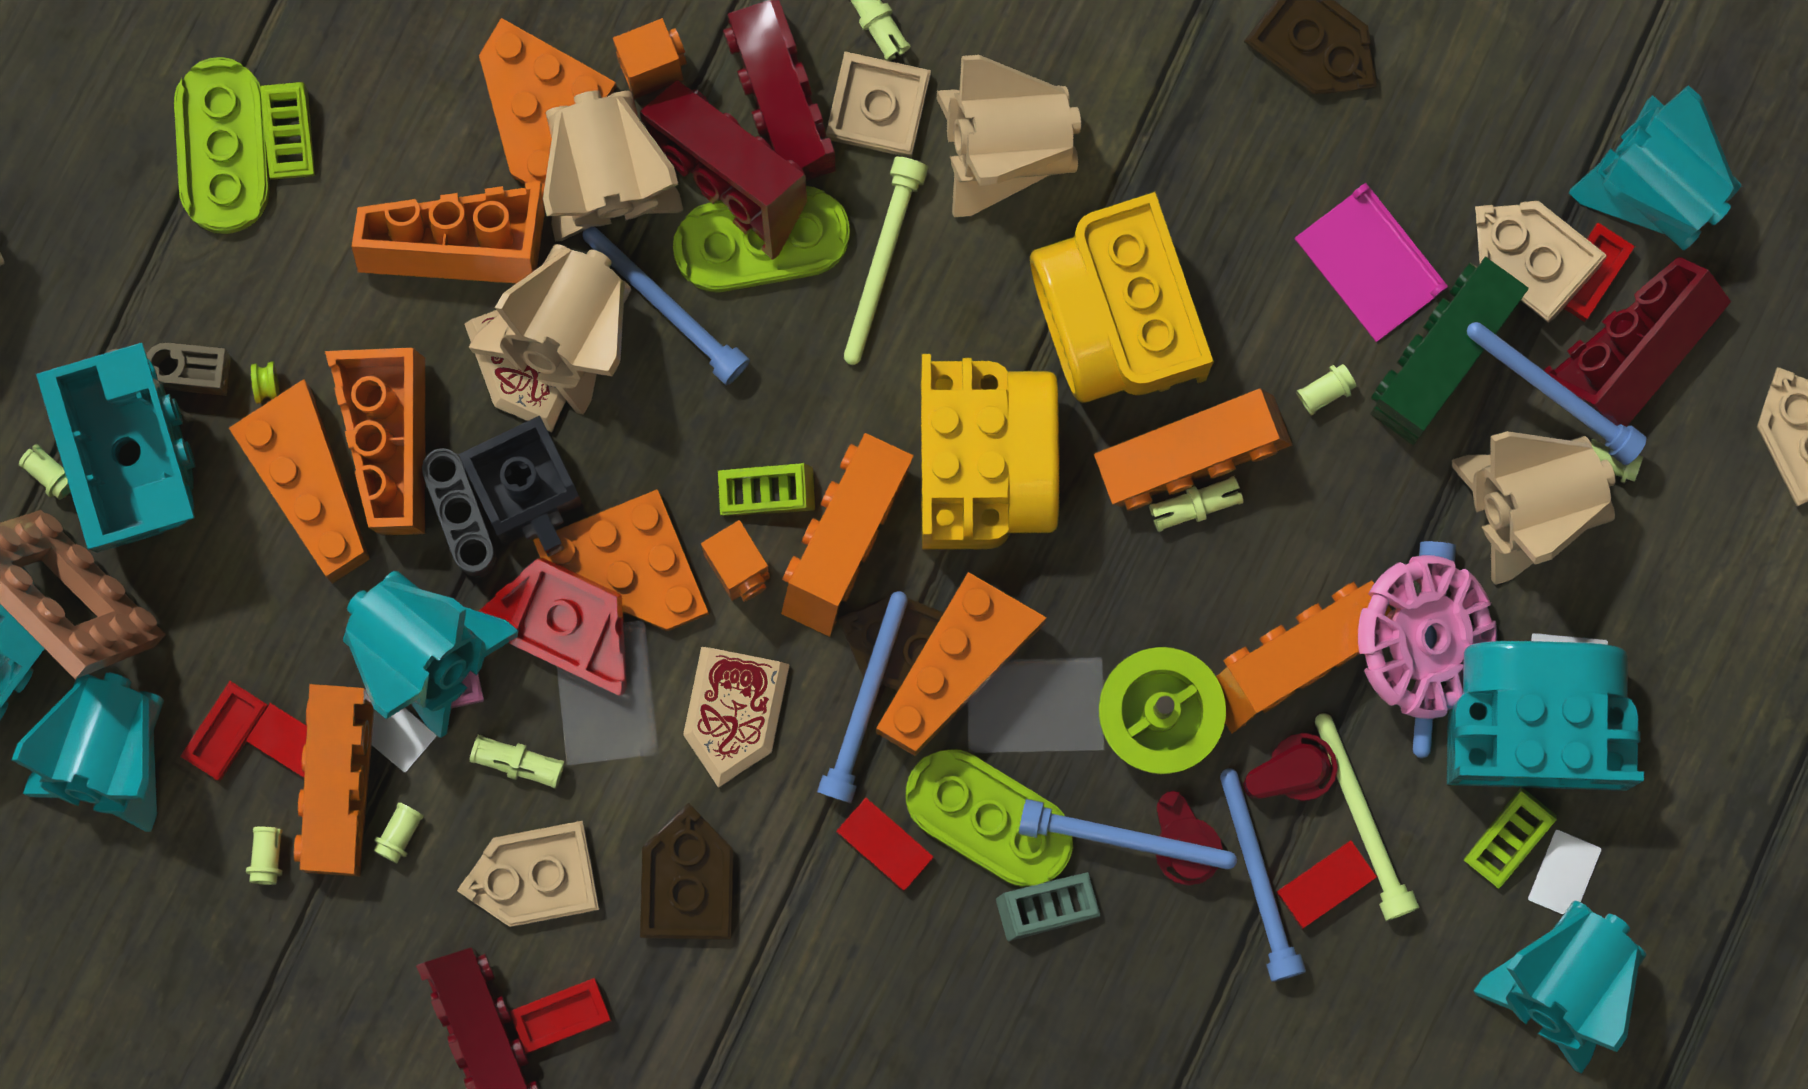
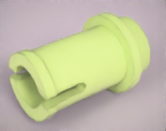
M1344 364L1337 368L1334 365L1330 366L1329 373L1296 391L1300 401L1310 415L1315 414L1316 411L1342 395L1346 397L1351 396V390L1356 388L1357 385Z
M1592 439L1593 450L1598 455L1600 461L1608 460L1615 475L1622 477L1620 482L1625 483L1626 479L1635 482L1643 456L1638 455L1630 464L1623 465L1609 454V448L1605 444Z
M35 444L32 450L29 448L23 454L19 461V466L46 487L45 493L49 497L56 496L61 500L71 492L64 468L43 451L41 446Z
M399 802L380 838L375 837L374 841L377 844L373 850L394 863H398L401 856H407L408 853L404 850L420 820L424 817L418 811Z
M274 827L253 828L251 867H246V873L250 874V883L276 885L277 877L282 876V870L278 869L282 829Z

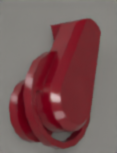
M1307 733L1291 735L1278 744L1269 761L1254 768L1247 774L1243 783L1244 791L1251 799H1264L1283 794L1299 801L1316 799L1326 793L1335 781L1338 768L1336 756L1329 744L1318 736ZM1302 738L1316 741L1326 749L1331 757L1332 773L1324 789H1320L1318 786L1323 784L1329 776L1331 768L1329 757L1324 750L1316 745L1302 744Z
M1171 791L1161 796L1156 805L1161 830L1160 837L1223 850L1221 839L1215 829L1203 820L1195 818L1185 798L1179 794L1180 792ZM1155 854L1157 865L1163 874L1173 882L1186 886L1205 882L1218 869V867ZM1171 866L1183 878L1197 880L1187 881L1178 879L1167 871V867Z

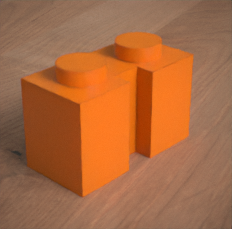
M663 18L613 37L618 62L630 91L633 92L634 99L672 85L676 80H683L681 66L687 64L684 56L685 50L676 28L668 31Z
M740 520L701 543L704 557L731 601L741 596L745 602L767 588L764 583L770 579L768 565Z

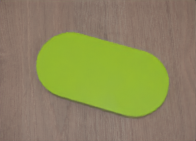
M216 57L197 63L185 75L184 79L180 80L176 87L174 111L178 183L181 203L190 218L208 231L229 234L251 226L264 212L270 193L269 168L261 103V85L252 72L233 59Z
M806 186L807 203L780 254L772 260L761 250L765 241L753 230L745 235L733 224V220L736 217L722 201H717L714 205L706 203L694 208L678 227L673 240L675 261L682 275L691 284L710 292H726L819 275L835 266L847 249L850 232L847 214L843 206L835 198L833 199L820 189Z
M958 749L939 751L924 757L912 770L906 785V804L909 814L916 825L928 835L1005 882L1019 887H1030L1050 882L1064 870L1071 857L1073 849L1072 836L1049 831L1047 836L1038 834L1037 838L1019 834L1026 799L1044 802V807L1052 809V814L1065 816L1064 813L1050 801L976 756Z

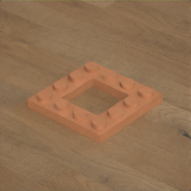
M39 510L0 523V604L74 679L154 648L166 635L157 626L155 617L146 609L138 607L125 594L123 585L117 579L106 575L94 563L92 554L83 546L75 544L63 532L61 523L55 517ZM42 561L97 618L74 626L65 617L63 608L53 599L45 597L32 584L31 576L21 567Z

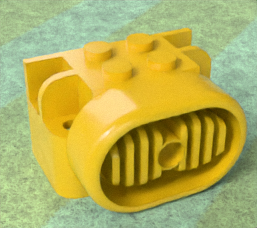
M1155 192L1091 212L1082 217L1078 222L1074 237L1035 249L1031 253L1030 267L1037 295L1065 378L1076 400L1086 403L1123 390L1129 394L1143 395L1157 390L1162 392L1170 389L1172 385L1196 378L1197 383L1207 380L1213 359Z
M922 354V549H992L1005 543L1010 533H1051L1056 530L1059 517L1058 384L1054 373L1050 371H1007L1004 366L997 362L972 361V358H962V361H931V354Z

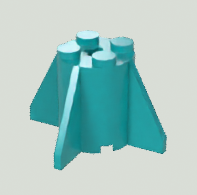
M1688 85L1665 106L1652 95L1646 101L1636 122L1620 137L1623 141L1614 152L1610 148L1602 161L1569 191V194L1581 205L1665 234L1682 250H1686L1701 234L1700 228L1707 221L1715 225L1727 214L1731 208L1727 201L1738 192L1742 184L1732 175L1702 97Z
M393 571L369 592L362 590L350 600L347 611L351 616L347 623L343 642L350 647L374 710L385 719H388L412 704L428 729L439 738H442L447 734L452 702L460 697L468 688L462 681L470 671L477 676L484 658L518 637L519 630L504 619L466 608L454 598L421 590L399 571Z
M106 673L103 680L89 674L77 678L73 688L17 743L12 761L33 771L28 777L23 794L28 797L60 798L79 806L80 800L95 803L94 811L113 814L145 832H151L157 816L154 728L164 703L163 698L153 693L137 692L131 689L132 682L128 678L114 673Z
M1573 901L1553 930L1485 975L1474 989V993L1478 997L1512 1010L1525 1024L1532 1018L1542 1026L1538 1034L1557 1044L1574 1071L1582 1073L1592 1059L1596 1044L1618 1052L1627 1039L1638 967L1647 954L1627 936L1630 932V927L1621 918L1613 914H1607L1603 918L1593 913L1583 903Z

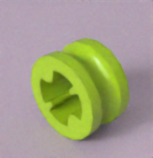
M268 362V365L264 368L259 367L258 364H251V381L256 404L263 403L265 398L274 399L280 395L275 362Z

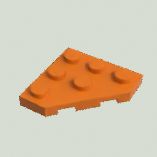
M501 18L480 52L479 58L511 177L523 184L541 181L544 194L552 141L546 111L559 106L574 105V97L588 91H600L601 98L608 97L614 92L617 85L615 81Z
M658 489L556 530L564 550L550 557L547 556L539 538L533 540L540 558H545L621 594L624 614H629L665 631H670L709 615Z

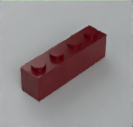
M767 0L728 13L730 27L723 29V33L730 54L739 53L744 68L737 70L743 92L745 96L753 94L758 109L751 111L759 137L767 135L771 148L775 153L786 161L792 160L796 162L805 173V181L836 171L835 151L830 138L825 139L827 136L823 125V118L818 104L812 103L809 80L804 66L797 60L796 44L780 1Z
M676 80L639 111L642 124L674 168L683 177L691 172L694 175L697 186L702 191L701 194L713 205L718 200H721L736 217L733 220V224L745 235L753 230L765 241L761 250L774 260L780 254L807 203L806 176L804 171L796 162L792 160L786 161L775 153L768 142L762 137H754L744 130L731 114L721 113L709 104L701 92L696 89L690 90Z
M1679 256L1634 294L1636 301L1632 305L1618 312L1614 310L1602 320L1605 327L1586 343L1580 339L1567 350L1570 355L1569 358L1554 370L1550 365L1543 370L1616 426L1620 424L1625 427L1628 426L1731 303V300L1709 270Z
M471 947L416 965L422 981L425 979L429 981L433 993H430L432 1006L442 1026L447 1027L449 1047L459 1069H463L465 1073L464 1083L466 1088L539 1089L536 1081L527 1082L522 1066L529 1064L522 1043L519 1038L511 1041L505 1026L506 1023L512 1021L503 996L494 998L488 983L495 979V975L487 955L478 956L476 950Z

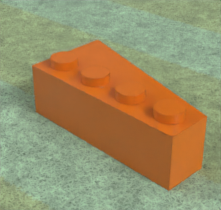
M541 181L525 183V188L504 191L503 186L487 188L484 194L458 197V193L440 195L441 199L436 201L418 203L416 199L363 206L357 209L351 247L359 273L518 283L537 269L545 215Z
M414 348L325 351L328 366L331 368L335 383L334 390L337 402L341 407L346 427L345 435L348 447L352 452L356 468L355 475L368 527L380 535L425 534V479L422 472V465L425 459V357Z
M305 379L229 427V430L324 575L332 584L370 560L312 390Z
M1260 388L1094 454L1112 504L1119 507L1126 505L1127 511L1153 502L1152 495L1166 490L1169 495L1184 491L1194 486V480L1210 475V478L1225 475L1234 471L1236 465L1250 460L1256 462L1278 453V450L1292 446V442L1275 397Z
M867 433L864 434L858 447L853 444L849 445L840 464V468L845 470L840 483L831 481L821 502V505L826 507V510L820 521L814 518L811 520L802 539V543L808 546L801 559L796 556L792 557L782 580L788 583L782 615L830 637L837 623L836 618L841 601L847 602L860 571L859 565L861 561L865 562L879 534L878 527L880 524L884 525L909 473L914 455Z
M968 572L876 728V733L916 756L956 713L986 685L1004 664L1044 626L1047 617Z
M1373 580L1359 588L1355 582L1346 585L1332 595L1335 601L1333 604L1324 609L1321 608L1319 603L1311 606L1295 617L1299 622L1298 625L1288 631L1285 630L1283 625H1280L1260 638L1263 646L1251 653L1245 646L1223 660L1227 667L1216 678L1224 693L1226 703L1225 724L1231 733L1244 727L1259 712L1263 711L1266 713L1279 705L1282 701L1293 695L1298 688L1305 689L1328 674L1331 668L1335 666L1338 668L1359 655V619L1362 609L1368 608L1372 598L1368 593L1374 585ZM1388 605L1387 610H1386V612H1385V614H1384L1386 617H1387L1388 613H1389L1390 611H1392L1391 608L1389 607V605Z
M309 684V700L306 708L307 740L302 753V771H305L304 790H300L298 798V816L302 817V835H296L294 842V861L300 862V870L306 873L360 877L375 712L365 688Z

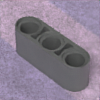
M444 448L435 449L424 459L422 472L451 553L461 571L467 576L474 578L484 577L495 567L497 556L469 477L456 453ZM446 461L453 463L456 466V471L452 479L447 482H438L433 479V470L436 465ZM457 503H465L471 506V515L468 520L460 524L450 522L448 520L450 508ZM474 544L484 546L487 554L482 563L472 566L464 562L463 555L469 546Z

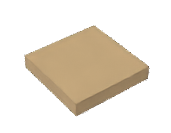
M844 52L826 130L827 137L825 139L830 138L831 141L912 158L931 70Z

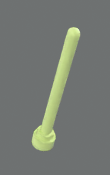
M895 157L890 171V175L893 177L891 184L895 186L844 352V360L850 365H855L861 360L912 192H917L919 185H924L929 167L913 159Z
M1327 713L1317 715L1315 726L1320 738L1329 744L1336 756L1338 767L1336 777L1383 889V892L1380 894L1383 902L1379 906L1385 920L1389 921L1419 909L1420 907L1413 891L1408 892L1406 885H1400L1332 717Z

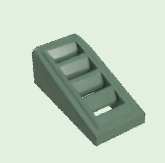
M1088 872L1005 892L996 898L1008 941L1100 916ZM1075 887L1081 911L1074 912L1068 888ZM1052 892H1057L1063 913L1062 916L1057 917L1051 897ZM1039 897L1045 920H1038L1032 898ZM1016 902H1021L1026 925L1022 924Z

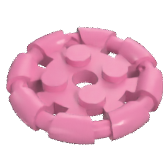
M1433 555L1412 557L1406 565L1401 562L1393 565L1374 583L1368 593L1372 597L1368 608H1363L1361 611L1358 626L1359 654L1365 655L1368 666L1364 672L1381 699L1390 706L1399 705L1403 714L1422 719H1434L1444 717L1447 711L1452 709L1456 701L1463 695V664L1461 662L1464 659L1465 649L1475 643L1497 641L1496 621L1491 620L1488 609L1491 602L1475 576L1467 569H1457L1455 562ZM1413 581L1419 583L1421 592L1416 593ZM1449 585L1452 593L1450 598L1445 596ZM1388 605L1396 608L1390 611L1387 617L1384 615ZM1468 614H1471L1474 623L1473 626ZM1430 625L1434 627L1437 634V640L1432 649L1428 647L1425 641V633ZM1389 646L1393 660L1385 662L1382 649ZM1410 679L1416 680L1412 691L1407 690ZM1446 681L1447 685L1443 692L1441 682Z

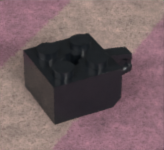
M540 416L458 454L502 546L525 535L527 540L538 536L548 557L564 550L554 527L564 523L562 517L583 508V504ZM523 475L527 480V484L519 487L515 478Z

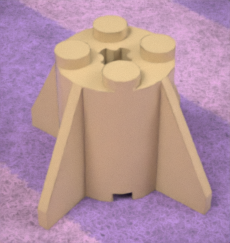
M981 55L962 56L960 90L937 91V100L947 119L948 142H954L958 156H950L954 171L953 216H972L1049 175L1075 173L1078 168V156L1076 148L1073 146V134L1080 133L1081 117L1078 107L1069 106L1067 87L1054 86Z
M588 91L574 97V105L559 106L546 111L552 141L543 202L547 216H552L551 225L555 241H563L590 227L611 224L610 218L625 215V219L629 220L643 214L679 213L683 211L680 194L675 187L678 185L674 166L640 121L632 91H620L601 98L600 91Z
M556 244L551 249L542 266L502 294L495 306L499 314L475 335L469 349L472 353L506 358L523 372L527 365L540 372L536 380L556 387L577 414L584 415L592 400L596 375L613 376L620 363L623 305L631 292V287L610 269L612 261L605 254L597 250H589L587 254Z
M1506 431L1490 436L1491 455H1466L1452 460L1453 469L1473 491L1476 512L1485 510L1489 524L1482 526V529L1491 543V580L1495 585L1512 580L1533 563L1536 565L1552 560L1585 530L1615 519V511L1611 502L1609 488L1615 484L1614 470L1608 460L1600 461L1598 455L1593 450L1590 440L1586 436L1573 440H1562Z

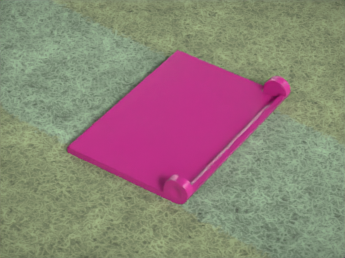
M1367 183L1357 188L1351 196L1294 238L1375 342H1378L1448 288L1445 281Z

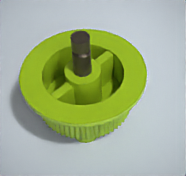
M1149 648L1124 659L1108 676L1099 700L1101 729L1112 750L1129 765L1155 774L1177 773L1201 762L1219 741L1226 719L1225 697L1215 674L1197 657L1175 648Z

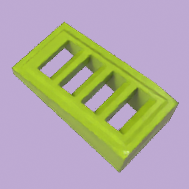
M296 82L261 86V103L270 180L315 176L309 96L305 83ZM297 100V106L274 108V102ZM299 117V124L275 125L276 119ZM301 136V143L277 145V138ZM303 154V161L278 163L279 155Z
M801 463L718 471L720 515L722 516L815 510L813 468L810 465ZM778 477L780 501H773L772 478ZM790 477H795L796 500L791 499ZM760 478L761 503H755L753 479ZM742 479L743 504L736 505L735 480Z
M1521 787L1466 855L1464 861L1497 888H1500L1554 824L1557 817L1550 809ZM1521 806L1539 820L1535 827L1516 813ZM1509 820L1528 835L1524 842L1504 827ZM1497 834L1516 849L1512 856L1492 841ZM1485 849L1505 863L1501 871L1481 856Z

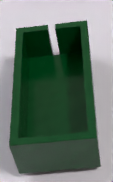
M1486 256L1478 267L1470 262L1449 291L1455 298L1452 302L1443 298L1423 326V329L1429 333L1425 338L1417 333L1402 353L1397 364L1403 368L1399 373L1390 369L1375 389L1371 399L1376 402V405L1370 414L1414 445L1485 350L1467 335L1468 326L1471 323L1479 322L1496 334L1519 304L1529 287Z

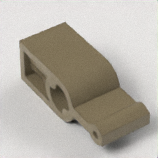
M159 343L147 352V358L152 362L158 381L163 384L164 389L227 396L231 355L225 348ZM118 349L109 350V351H107V353H108V352H111V351L118 350ZM167 358H172L177 364L176 370L170 375H165L159 369L160 363Z

